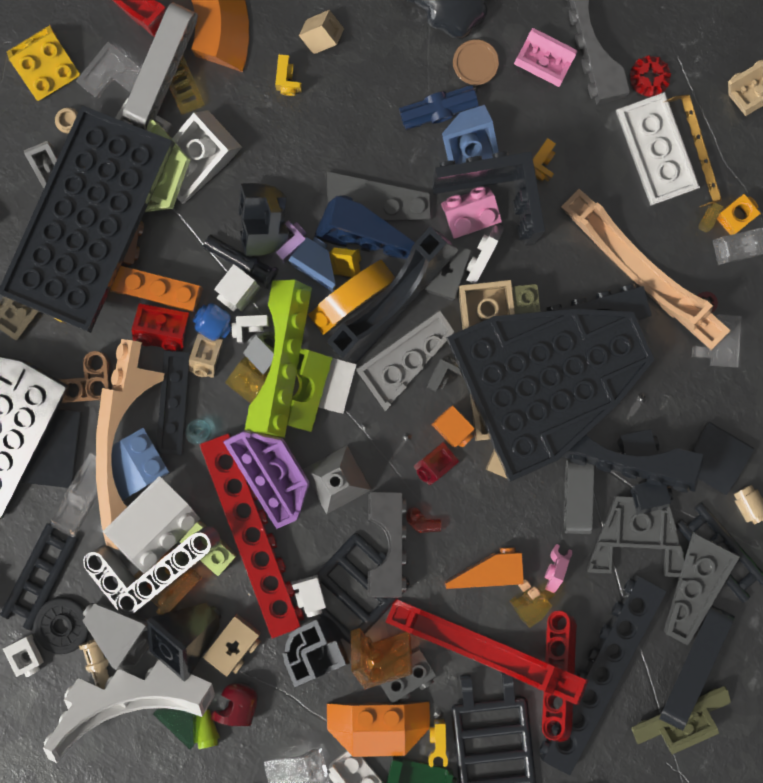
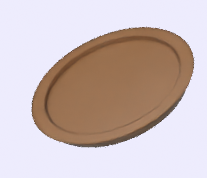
M483 40L466 41L458 47L453 57L455 73L462 81L471 85H481L490 81L496 74L499 66L497 52L489 43Z

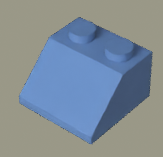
M144 428L112 446V474L122 501L151 485L159 476L163 478L169 473Z

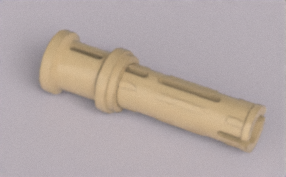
M93 639L80 644L79 648L84 652L87 662L85 667L89 673L91 672L95 686L105 690L106 682L110 678L107 670L109 662L105 659L103 652Z

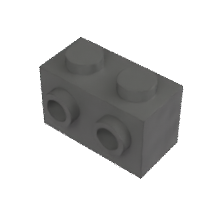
M420 647L415 648L376 672V678L391 703L395 701L399 703L404 702L412 696L411 692L418 687L421 690L425 689L434 682L433 678L436 677L434 669Z

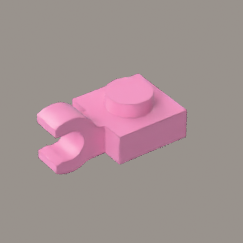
M558 544L555 545L550 554L554 565L550 564L545 574V578L548 579L545 589L553 593L557 591L563 582L570 558L572 557V550L570 549L565 556L561 555L558 552L560 547Z

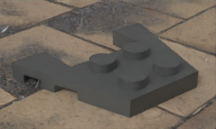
M615 496L588 564L587 572L612 574L613 547L665 549L664 576L680 577L684 558L670 506L666 509L637 515L632 497Z

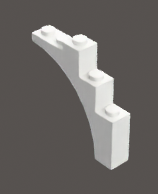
M160 660L147 671L145 680L125 671L117 670L115 675L107 680L105 690L78 678L74 685H71L65 693L64 701L68 711L63 712L54 732L46 737L43 749L49 760L58 763L67 750L86 732L106 720L136 710L168 708L183 710L202 717L215 697L213 685L192 674L184 682Z

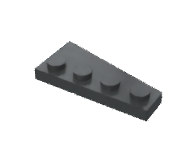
M327 172L328 203L336 196L345 195L351 197L354 202L362 204L386 222L430 220L429 193Z
M693 532L665 624L664 632L666 635L689 645L737 563L739 556L736 553Z

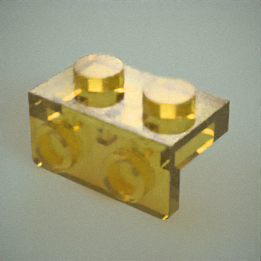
M245 356L238 363L225 384L251 404L264 385L268 373L263 375Z

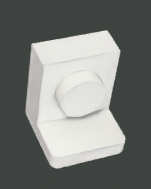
M267 315L236 316V323H232V337L237 338L239 344L244 343V328H248L250 333L263 332V327H269V317Z

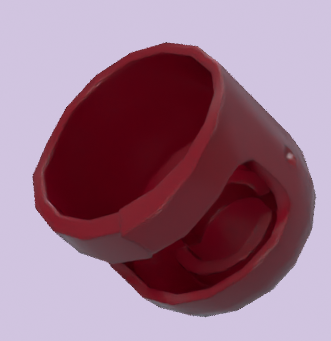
M242 683L227 685L221 695L230 700L228 707L224 710H215L212 713L211 719L229 726H251L258 702L256 691Z

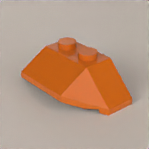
M429 701L327 703V730L353 757L405 756L430 728Z

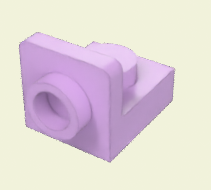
M289 220L285 225L294 236L292 238L288 236L286 242L276 252L284 263L305 240L303 236L306 234L297 222L292 225Z

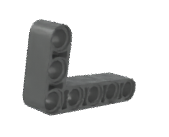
M210 526L200 529L138 580L135 579L116 553L108 546H100L86 554L83 564L86 571L115 608L123 615H131L216 548L220 542V535L215 528ZM201 536L207 540L208 546L202 543ZM182 552L188 554L189 561L184 558ZM97 556L101 558L102 564L97 560ZM164 567H167L170 570L171 575H168L165 572ZM113 576L117 579L118 584L114 582ZM146 582L151 584L152 590L148 588ZM129 597L133 599L134 604L130 602Z

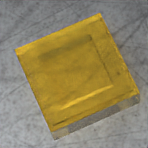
M717 203L711 204L707 208L698 229L706 233L710 231L723 206Z

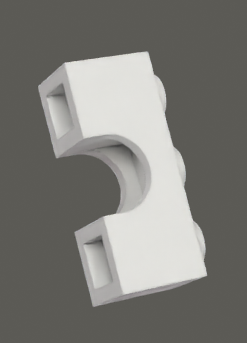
M233 264L214 290L219 293L217 299L233 312L237 308L243 312L261 287L254 279Z

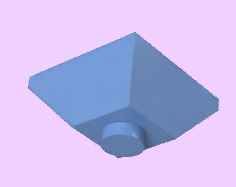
M485 105L460 112L442 133L448 161L454 160L456 164L465 163L467 158L482 156V160L493 158L492 154L499 152L493 121Z
M307 237L292 254L289 262L291 266L331 292H334L337 287L329 251L326 250L327 244L316 237L313 240Z

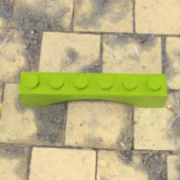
M297 280L272 281L268 307L275 327L274 356L264 385L249 405L245 430L285 438L312 290V287Z

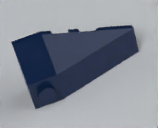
M345 195L336 196L328 203L314 236L319 240L346 247L347 243L357 244L361 246L362 251L367 252L381 249L386 256L406 260L415 243L368 208L354 202L351 197Z

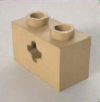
M236 614L202 658L226 677L231 671L236 674L245 662L241 659L247 651L252 653L261 642L257 639L261 632L240 615ZM236 640L239 643L237 648L240 651L235 649L231 652L229 650L230 643H234Z

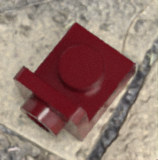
M442 442L416 463L414 468L417 470L419 478L428 485H431L453 468L459 460L446 444Z

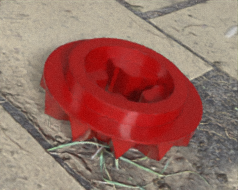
M648 55L639 58L631 68V84L641 95L649 97L659 95L670 84L671 73L668 63H665L660 57ZM650 66L653 73L660 74L653 79L652 86L649 78L643 76L647 74Z

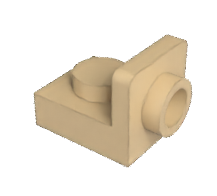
M198 334L189 358V371L199 377H214L215 366L223 340L212 341Z

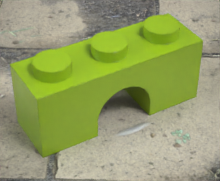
M301 348L296 374L299 379V389L292 397L288 426L312 431L326 378L330 371L332 357Z

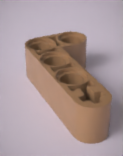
M92 351L85 356L83 362L84 378L60 379V381L68 386L75 383L79 387V394L74 398L69 395L67 390L61 403L101 400V395L98 396L94 392V385L99 381L104 384L105 389L112 390L111 361L107 354ZM96 356H100L103 360V365L99 370H95L92 367V360Z

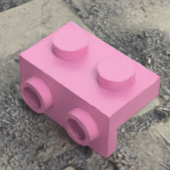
M532 28L514 64L560 87L577 54V50Z
M477 187L472 189L470 193L462 196H451L441 203L454 239L502 222L495 196L489 187Z

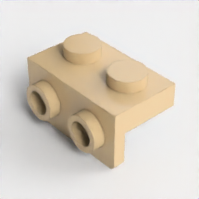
M759 60L746 71L735 74L728 81L729 97L745 116L763 106V60Z

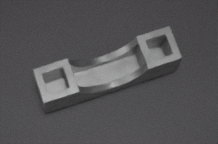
M371 492L368 494V520L379 525L388 539V553L385 560L377 568L368 571V597L400 598L402 597V592H406V577H402V566H406V551H402V540H406V525H402V514H406L407 504L406 499H402V493Z

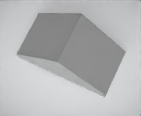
M49 141L24 150V154L43 188H45L59 156L56 148Z

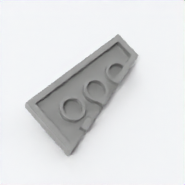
M438 310L356 368L358 374L385 411L391 406V403L397 396L404 391L415 375L423 369L428 360L447 341L446 337L454 333V330L441 311Z

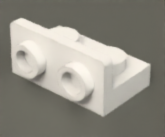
M347 750L329 764L330 773L328 775L333 783H384L364 757H353Z

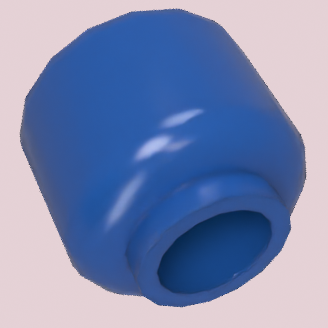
M210 303L207 306L203 304L193 318L195 330L212 341H216L220 337L226 338L232 329V325L229 324L231 320L230 313L215 303Z

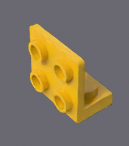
M50 25L6 51L10 62L37 101H40L80 76L79 71L58 41Z

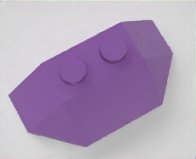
M244 430L224 440L225 446L276 529L296 521L299 518L310 482L284 439Z

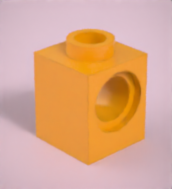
M743 194L715 217L732 236L761 213L757 210L759 207L752 197H747ZM736 207L743 209L745 213L743 220L735 216L734 210Z

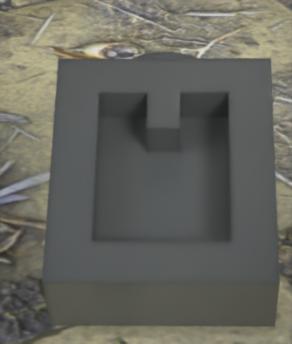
M448 357L445 361L440 359L426 388L434 392L437 391L438 387L443 389L449 378V375L445 374L447 370L461 376L462 374L457 362Z

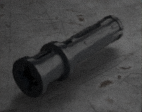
M212 234L207 237L203 244L204 250L215 254L232 265H236L248 276L263 283L267 289L271 286L279 271L276 267L271 268L262 263L257 256L252 258L246 256Z

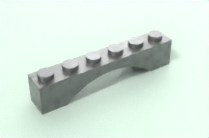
M569 0L571 5L569 17L571 24H576L578 34L575 35L577 48L583 51L582 68L585 74H589L591 83L588 84V91L591 99L595 98L596 105L626 98L630 91L624 68L608 55L596 38L590 22L589 0Z

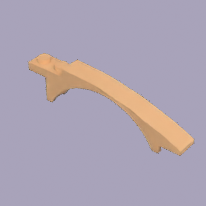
M578 189L561 206L566 214L639 287L644 286L645 293L672 318L675 317L711 351L730 333L731 330L711 313L713 305L684 289L655 266L623 234L598 202L595 203Z
M121 339V343L116 351V370L113 371L111 377L112 390L102 388L96 433V483L103 530L127 508L118 494L112 474L111 453L116 430L124 413L134 400L153 385L162 382L165 374L137 368L142 342ZM104 534L106 545L114 549H118L114 545V543Z

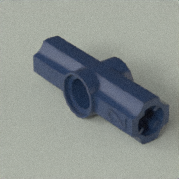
M471 85L448 93L444 91L427 96L423 101L399 108L405 130H409L428 123L437 124L453 118V115L479 107L475 90Z

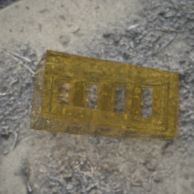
M182 56L178 68L182 66L183 69L175 72L169 88L181 115L205 106L188 64L184 56ZM187 76L188 79L174 85V80ZM191 85V90L178 95V90ZM196 96L195 100L182 104L181 100L188 97Z

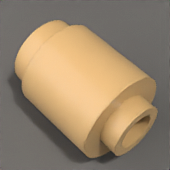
M751 484L734 493L735 503L746 522L752 521L755 525L763 521V498L758 489H754Z

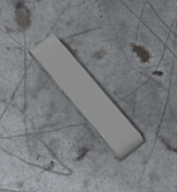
M174 2L168 6L123 110L122 116L124 120L145 130L150 119L155 121L198 19L196 12Z

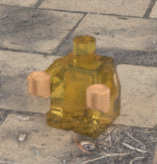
M525 579L524 584L518 585L524 593L523 596L518 599L514 597L509 602L520 619L531 628L541 621L551 609L552 605L548 600L556 594L548 590L542 592L536 587L530 589L531 584Z

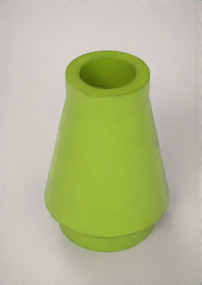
M206 710L202 717L195 715V743L198 744V749L218 746L220 736L213 719H211V711Z

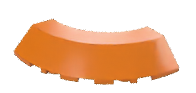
M192 0L194 12L198 14L194 41L191 48L194 55L243 72L249 46V18L246 1Z

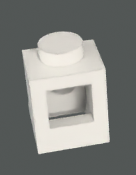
M318 575L293 581V590L299 589V592L295 593L299 608L304 607L307 617L321 614V609L326 608V603Z
M32 634L3 648L16 677L23 673L28 677L40 671L39 665L44 663L34 643ZM24 652H28L31 658L30 661H26L23 658Z

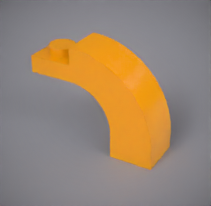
M380 259L336 289L308 315L324 335L365 302L384 291L395 277L382 259Z

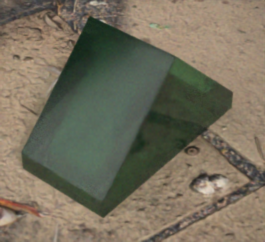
M157 708L153 715L191 750L195 745V714L183 710Z

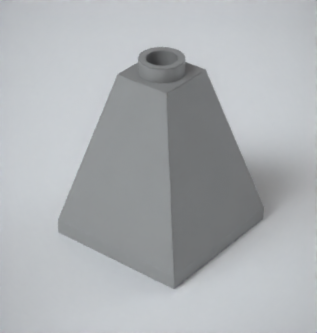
M348 445L302 469L326 514L371 491ZM334 476L339 477L340 485L332 486L330 479Z
M89 604L83 612V616H85L83 622L110 665L115 670L134 669L149 647L147 619L132 614L123 615L117 609L103 604Z

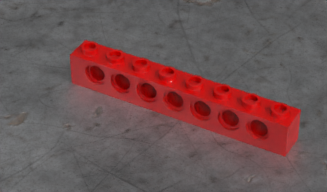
M231 433L199 445L269 633L273 639L301 627V621L305 620L302 609L299 606H295L292 599L295 596V591L291 581L286 582L283 572L287 570L282 557L277 558L274 548L278 546L273 533L268 534L265 524L269 522L264 509L259 510L257 496L234 459L230 469H224L220 465V459L223 455L231 456L223 442L232 437ZM232 479L241 481L242 490L239 493L230 491L229 482ZM241 503H247L251 507L249 517L239 515L238 506ZM250 527H255L260 531L259 540L251 541L248 539L247 530ZM260 551L266 552L269 555V563L266 565L258 564L256 554ZM267 576L276 577L279 583L278 587L275 589L267 588L265 578ZM277 600L285 601L288 606L287 611L284 613L276 612L274 602Z

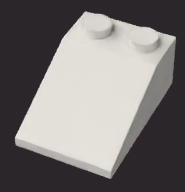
M208 110L193 113L172 138L190 159L177 196L178 200L182 204L188 201L221 171L242 148Z

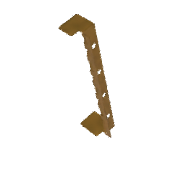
M690 95L675 96L664 101L673 102L681 99L683 102V108L686 112L691 134L695 141L694 144L705 174V180L712 197V202L700 207L722 201Z

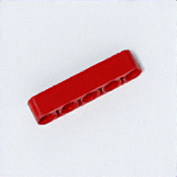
M554 611L548 617L545 662L575 674L577 624L573 616L563 611ZM565 617L567 621L566 627L559 630L558 621ZM564 643L565 652L563 655L558 656L556 649L558 645ZM544 692L542 732L550 740L565 741L572 732L573 703L563 699L561 708L556 709L554 707V699L557 696ZM559 722L562 730L559 735L555 736L552 728L555 723Z

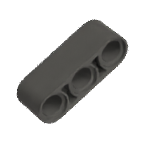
M567 459L565 470L564 533L591 534L594 465L588 463L586 465H578L573 463L571 459Z

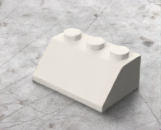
M159 476L102 532L145 574L200 518Z

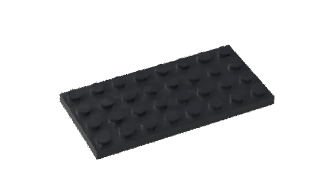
M81 105L0 285V295L91 333L175 143L170 139Z

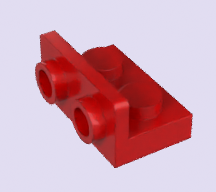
M139 303L131 329L133 341L142 342L141 346L152 345L162 347L167 351H183L189 313Z

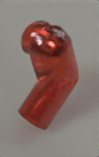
M415 507L408 510L406 514L407 522L416 532H441L440 519L427 520L420 510Z

